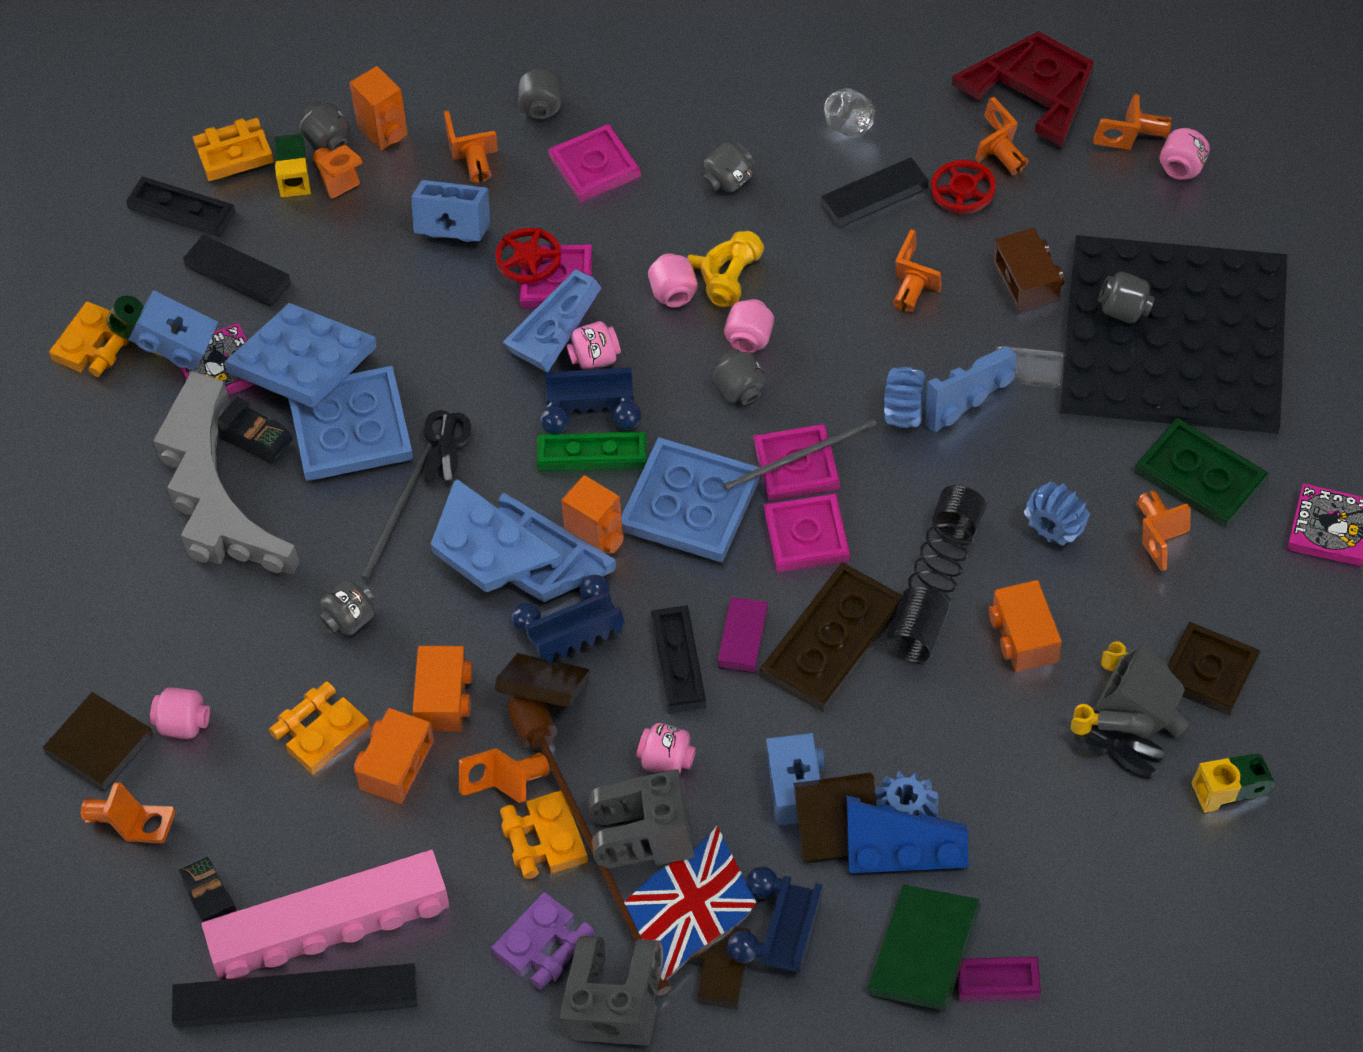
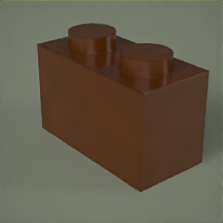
M1035 228L996 238L994 244L993 262L1020 313L1059 302L1061 286L1064 285V275L1060 266H1054L1050 258L1049 246L1045 239H1040Z

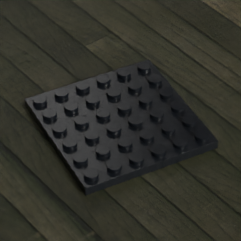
M1076 235L1060 413L1172 424L1176 418H1179L1190 426L1279 434L1281 425L1287 254ZM1122 271L1149 282V295L1154 297V303L1147 317L1141 315L1135 323H1126L1104 314L1102 303L1098 302V297L1108 276L1113 277L1117 272Z

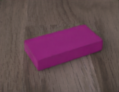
M736 597L730 598L718 657L719 668L756 672L768 611V602Z
M1038 957L963 959L957 977L959 1002L1040 1000L1041 985Z

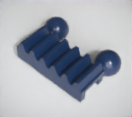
M631 367L545 372L547 408L540 416V424L547 433L560 434L565 431L569 424L568 415H571L574 409H578L581 414H586L590 408L596 413H600L603 408H608L610 412H613L612 417L615 425L623 430L634 429L640 423L641 410L633 401Z
M596 574L587 576L581 582L580 594L584 601L541 618V613L535 605L523 603L518 605L511 615V621L515 629L519 632L527 633L528 639L536 651L548 663L553 662L554 653L556 652L562 657H566L568 647L572 646L576 652L580 651L582 641L586 640L592 646L597 635H600L604 640L608 639L609 630L614 629L617 634L622 633L623 624H625L622 610L620 607L615 608L612 604L609 594V583L604 577Z
M768 867L754 868L748 874L746 880L747 887L753 896L764 899L772 896L774 893L778 894L764 943L758 942L756 936L751 932L738 931L728 940V954L738 963H748L757 958L761 959L762 965L801 973L807 947H809L810 937L813 933L814 921L817 919L818 908H820L823 884L815 883L814 889L791 885V877L784 876L781 879L777 878L775 872Z

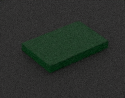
M1179 418L1172 422L1135 464L1134 470L1138 475L1225 528L1231 524L1266 483L1269 472Z
M903 885L867 986L869 995L946 1011L981 908L979 899Z

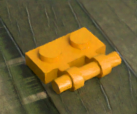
M258 117L246 121L244 118L234 120L233 125L215 129L213 126L204 129L205 133L192 136L208 182L274 162L271 149L264 131L261 129Z
M86 301L50 349L49 355L51 361L78 372H82L88 363H92L88 371L93 376L100 377L105 369H110L116 362L115 355L121 347L127 346L130 341L116 335L109 329L106 320L110 310ZM105 340H109L104 347H100Z
M328 681L324 682L317 689L311 688L303 695V701L291 711L289 709L283 711L277 716L278 721L268 729L272 737L277 741L287 733L294 737L285 744L287 752L312 775L317 773L370 728L369 719L344 697L332 706L327 702L336 693L335 688ZM315 711L319 717L305 727L300 723Z
M561 790L526 801L529 815L524 817L517 815L513 805L501 808L500 814L503 819L501 828L505 838L511 841L514 849L512 853L514 864L517 868H521L524 879L535 878L539 874L536 864L545 861L551 874L588 862L586 849L570 807ZM535 832L540 845H529L525 835Z

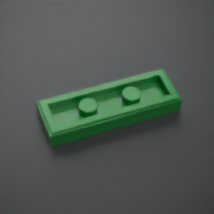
M646 431L537 434L538 472L644 469L647 462Z

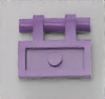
M544 892L491 947V952L494 957L521 978L534 967L537 972L530 978V981L537 989L542 990L550 981L555 982L564 973L563 967L573 958L578 938L580 936H593L595 930L586 922H583L576 931L568 930L575 922L574 914ZM556 941L562 945L551 957L544 955Z

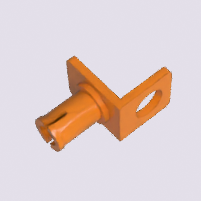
M1134 94L1126 112L1125 122L1101 119L1093 137V144L1131 150L1138 133L1167 139L1171 129V117L1142 113L1140 109V95ZM1110 129H1117L1123 132V135L1114 139L1106 137L1104 133Z
M992 97L988 101L984 117L995 128L996 132L979 143L975 160L979 163L990 155H996L1010 173L1016 175L1029 162L1028 158L1012 143L1018 122L995 97ZM995 111L1001 115L1004 125L997 120Z
M449 110L444 111L445 129L452 159L466 158L469 177L472 182L480 183L478 170L481 171L483 182L491 178L492 174L486 154L498 151L496 131L455 138Z
M344 144L333 151L327 148H319L315 151L312 162H315L314 166L320 171L329 197L335 198L360 184L355 167L363 162L361 157Z
M910 229L895 260L896 278L904 281L893 300V305L901 311L904 304H906L905 312L910 313L913 312L923 288L938 293L942 289L941 272L910 261L917 247L916 231Z
M1151 490L1149 495L1153 501L1145 492L1138 498L1136 503L1137 507L1146 517L1143 519L1142 545L1160 571H1164L1167 569L1168 552L1165 541L1190 531L1191 508L1188 504H1183L1168 510L1160 499L1159 494Z
M497 748L462 758L459 761V793L466 796L496 787L518 803L525 802L526 782L548 776L550 771L548 760L545 755L537 753L515 761ZM483 763L485 770L482 778L477 782L471 783L469 781L471 769L475 765Z
M121 782L113 784L108 800L86 798L81 806L82 820H85V823H110L126 842L164 843L176 813L175 809L171 806L140 805ZM153 816H161L162 823L157 830L151 833L144 832V825L148 819Z

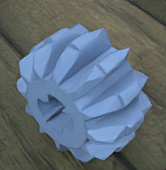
M902 366L901 368H892L889 371L884 398V419L887 424L909 428L918 427L922 422L926 396V376L922 370Z
M1050 481L1046 485H1041L1038 489H1035L1030 495L1024 511L1025 516L1029 519L1027 525L1038 531L1037 536H1045L1049 543L1056 541L1064 546L1068 541L1073 542L1085 530L1084 527L1090 516L1089 511L1085 508L1087 502L1076 496L1077 491L1071 492L1068 490L1064 483L1058 486Z
M899 770L896 774V780L885 776L882 780V787H876L875 789L878 807L884 804L895 807L896 811L915 816L925 814L938 817L937 805L939 804V795L937 791H932L930 779L919 782L917 771L908 778Z

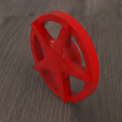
M972 160L948 162L937 169L931 180L933 199L939 206L957 215L983 209L992 202L996 192V181L993 173L983 164ZM968 168L980 173L973 176L969 173H958L956 169ZM950 171L952 176L950 184L936 187L941 176ZM985 177L990 183L988 194L977 189V184ZM941 195H952L957 199L956 204L946 201ZM971 198L980 200L973 204L963 205L965 200Z
M539 227L538 229L522 228L503 236V239L496 248V264L499 271L509 280L523 284L537 283L549 278L556 272L561 263V248L556 238ZM532 236L529 241L522 243L515 240L521 237ZM542 238L548 241L554 250L541 249L538 245L539 239ZM508 245L514 250V256L502 262V252ZM555 258L546 270L537 274L536 268L542 263L543 259ZM517 265L521 269L530 270L532 275L516 274L508 268Z

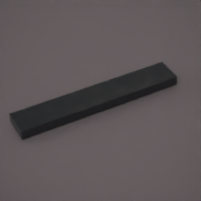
M415 963L172 984V1023L174 1027L417 1006Z

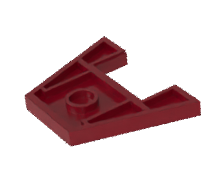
M1037 31L953 75L952 85L980 100L999 80L1049 108V110L1035 124V132L1063 148L1093 72L1094 61Z

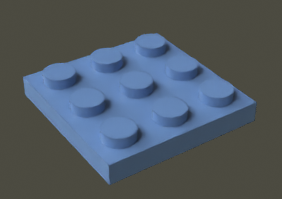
M288 303L225 361L226 372L314 408L377 348L376 337Z
M393 366L347 375L314 408L289 398L306 481L413 460Z
M658 437L622 513V530L630 535L723 563L761 476L745 483H739L726 491L723 488V484L728 481H734L740 476L761 467Z

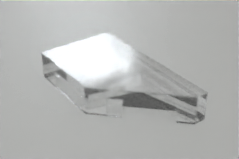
M997 346V350L1004 348L1005 346ZM1009 347L1017 355L1015 377L1023 385L1060 388L1063 352Z

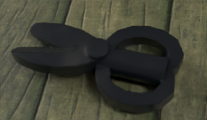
M437 410L431 412L424 423V436L429 443L435 445L428 454L424 465L425 483L432 482L442 464L444 480L446 483H451L455 478L458 466L456 448H460L468 442L471 436V423L469 418L462 413L449 414L447 411ZM442 420L439 435L434 434L432 431L433 423ZM456 423L460 424L463 428V434L459 438H454Z
M1092 725L1091 731L1085 735L1073 733L1074 739L1082 747L1095 753L1110 751L1123 766L1143 777L1151 778L1155 768L1138 754L1159 761L1163 760L1165 756V751L1160 746L1135 734L1100 730L1098 725Z

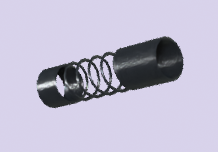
M951 485L941 491L932 516V527L926 531L925 538L927 542H924L920 547L921 557L914 563L915 573L908 578L909 588L903 592L892 625L886 637V645L892 653L904 660L911 662L927 661L932 657L949 611V606L951 605V599L946 593L954 592L957 589V584L951 577H957L963 573V568L958 562L969 558V553L963 546H969L974 543V536L978 533L987 508V503L983 496L969 487ZM937 528L951 537L962 539L971 537V541L969 543L955 542L942 535ZM934 529L943 539L929 540V533ZM946 542L958 546L965 552V557L957 559L946 556L937 551L931 543ZM928 544L936 554L924 556L923 550ZM936 557L951 561L959 567V572L957 574H949L939 571L931 566L925 558ZM923 560L931 570L918 571V563ZM919 574H938L950 580L954 587L949 590L937 588L923 580ZM917 576L926 586L912 587V579Z

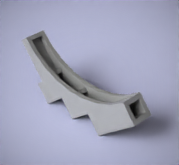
M191 371L153 441L160 460L172 468H177L167 490L173 506L178 511L191 515L181 534L187 554L199 562L206 563L211 561L221 565L226 553H228L238 561L246 562L250 560L261 564L271 572L280 573L283 571L294 575L300 563L295 545L267 533L249 520L230 500L219 480L216 455L220 429L218 417L225 411L230 402L224 381Z

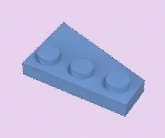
M575 269L502 343L510 353L548 373L570 339L572 331L577 328L602 289L595 278Z
M1006 346L977 359L971 369L964 371L961 367L950 371V378L943 382L938 378L928 381L925 425L933 433H936L944 426H951L959 419L962 413L972 406L977 407L981 405L987 396L997 388L1006 387L1015 377L1017 355Z

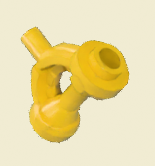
M739 231L734 233L731 240L711 249L706 254V257L689 254L687 258L691 262L693 269L701 270L703 281L706 285V293L711 302L719 307H732L735 303H738L741 297V285L738 282V278L744 266L752 264L761 258L764 252V245L755 233ZM732 260L726 272L719 274L720 267L727 261Z

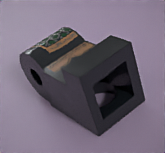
M238 396L218 417L222 440L267 462H274L292 441L291 433L282 424L250 408L249 402Z
M205 857L178 870L200 923L224 913L227 915L237 912L233 900L223 886L209 857Z

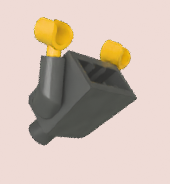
M1115 641L1109 644L1107 651L1102 653L1101 666L1106 670L1113 671L1096 705V708L1100 710L1099 714L1094 713L1091 706L1080 704L1074 709V719H1072L1070 726L1071 731L1078 735H1085L1091 731L1092 725H1098L1100 730L1121 731L1136 734L1141 738H1149L1162 728H1165L1174 737H1179L1188 728L1191 720L1177 709L1185 690L1183 684L1170 671L1165 659L1155 655L1144 643L1126 652L1125 645Z

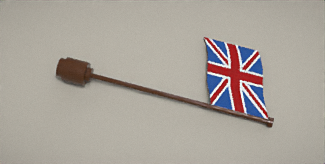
M518 696L512 697L508 702V717L522 746L528 749L542 750L593 854V836L549 748L557 734V727L545 703ZM718 826L694 848L695 858L676 861L667 865L650 877L625 902L609 869L598 865L635 943L638 939L660 940L662 943L663 965L657 996L664 995L671 990L667 980L688 960L735 929L757 906V902L752 892L748 889L746 881Z

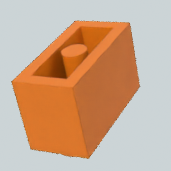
M378 66L349 82L357 128L380 151L391 144L399 142L404 136L408 135L402 91Z
M583 475L561 499L564 529L605 554H613L619 549L624 539L620 496Z
M1034 580L994 590L993 605L988 607L989 618L993 628L999 627L1002 635L1000 638L1002 654L1006 660L1011 659L1015 672L1059 662L1062 641L1039 581Z
M418 646L413 716L431 722L432 731L462 732L463 717H470L471 699L470 694H465L466 684H472L473 662L466 661L464 646Z
M388 708L383 719H378L375 722L366 751H361L355 760L353 771L356 773L359 790L402 805L434 743L431 722Z

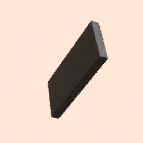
M842 562L759 669L760 677L824 712L893 621L902 594Z

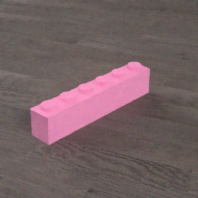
M432 849L202 922L201 925L218 980L243 978L249 972L264 967L274 968L281 966L289 959L304 954H319L327 947L338 943L356 942L361 940L366 934L382 929L393 930L400 927L404 922L419 917H434L442 910L450 908L446 887Z

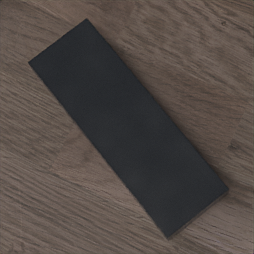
M912 157L822 195L821 204L839 227L927 189L929 180Z
M143 176L126 200L128 209L218 237L222 235L235 213L234 204Z
M204 234L183 257L185 266L270 306L290 283L289 274Z
M688 605L652 610L651 620L668 713L706 708V697Z

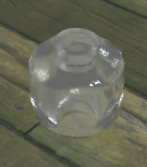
M842 88L832 93L824 106L826 123L832 129L848 137L855 138L861 136L874 122V103L869 97L851 88Z

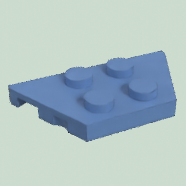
M458 479L453 483L430 544L432 553L483 591L488 592L502 587L509 581H519L530 577L531 570L550 564L552 568H555L562 563V556L558 551Z
M503 492L500 496L499 510L558 551L562 556V563L558 567L552 568L548 564L531 570L530 577L519 581H509L533 597L546 602L580 587L581 582L589 575L596 574L603 577L614 572L617 568L614 558Z

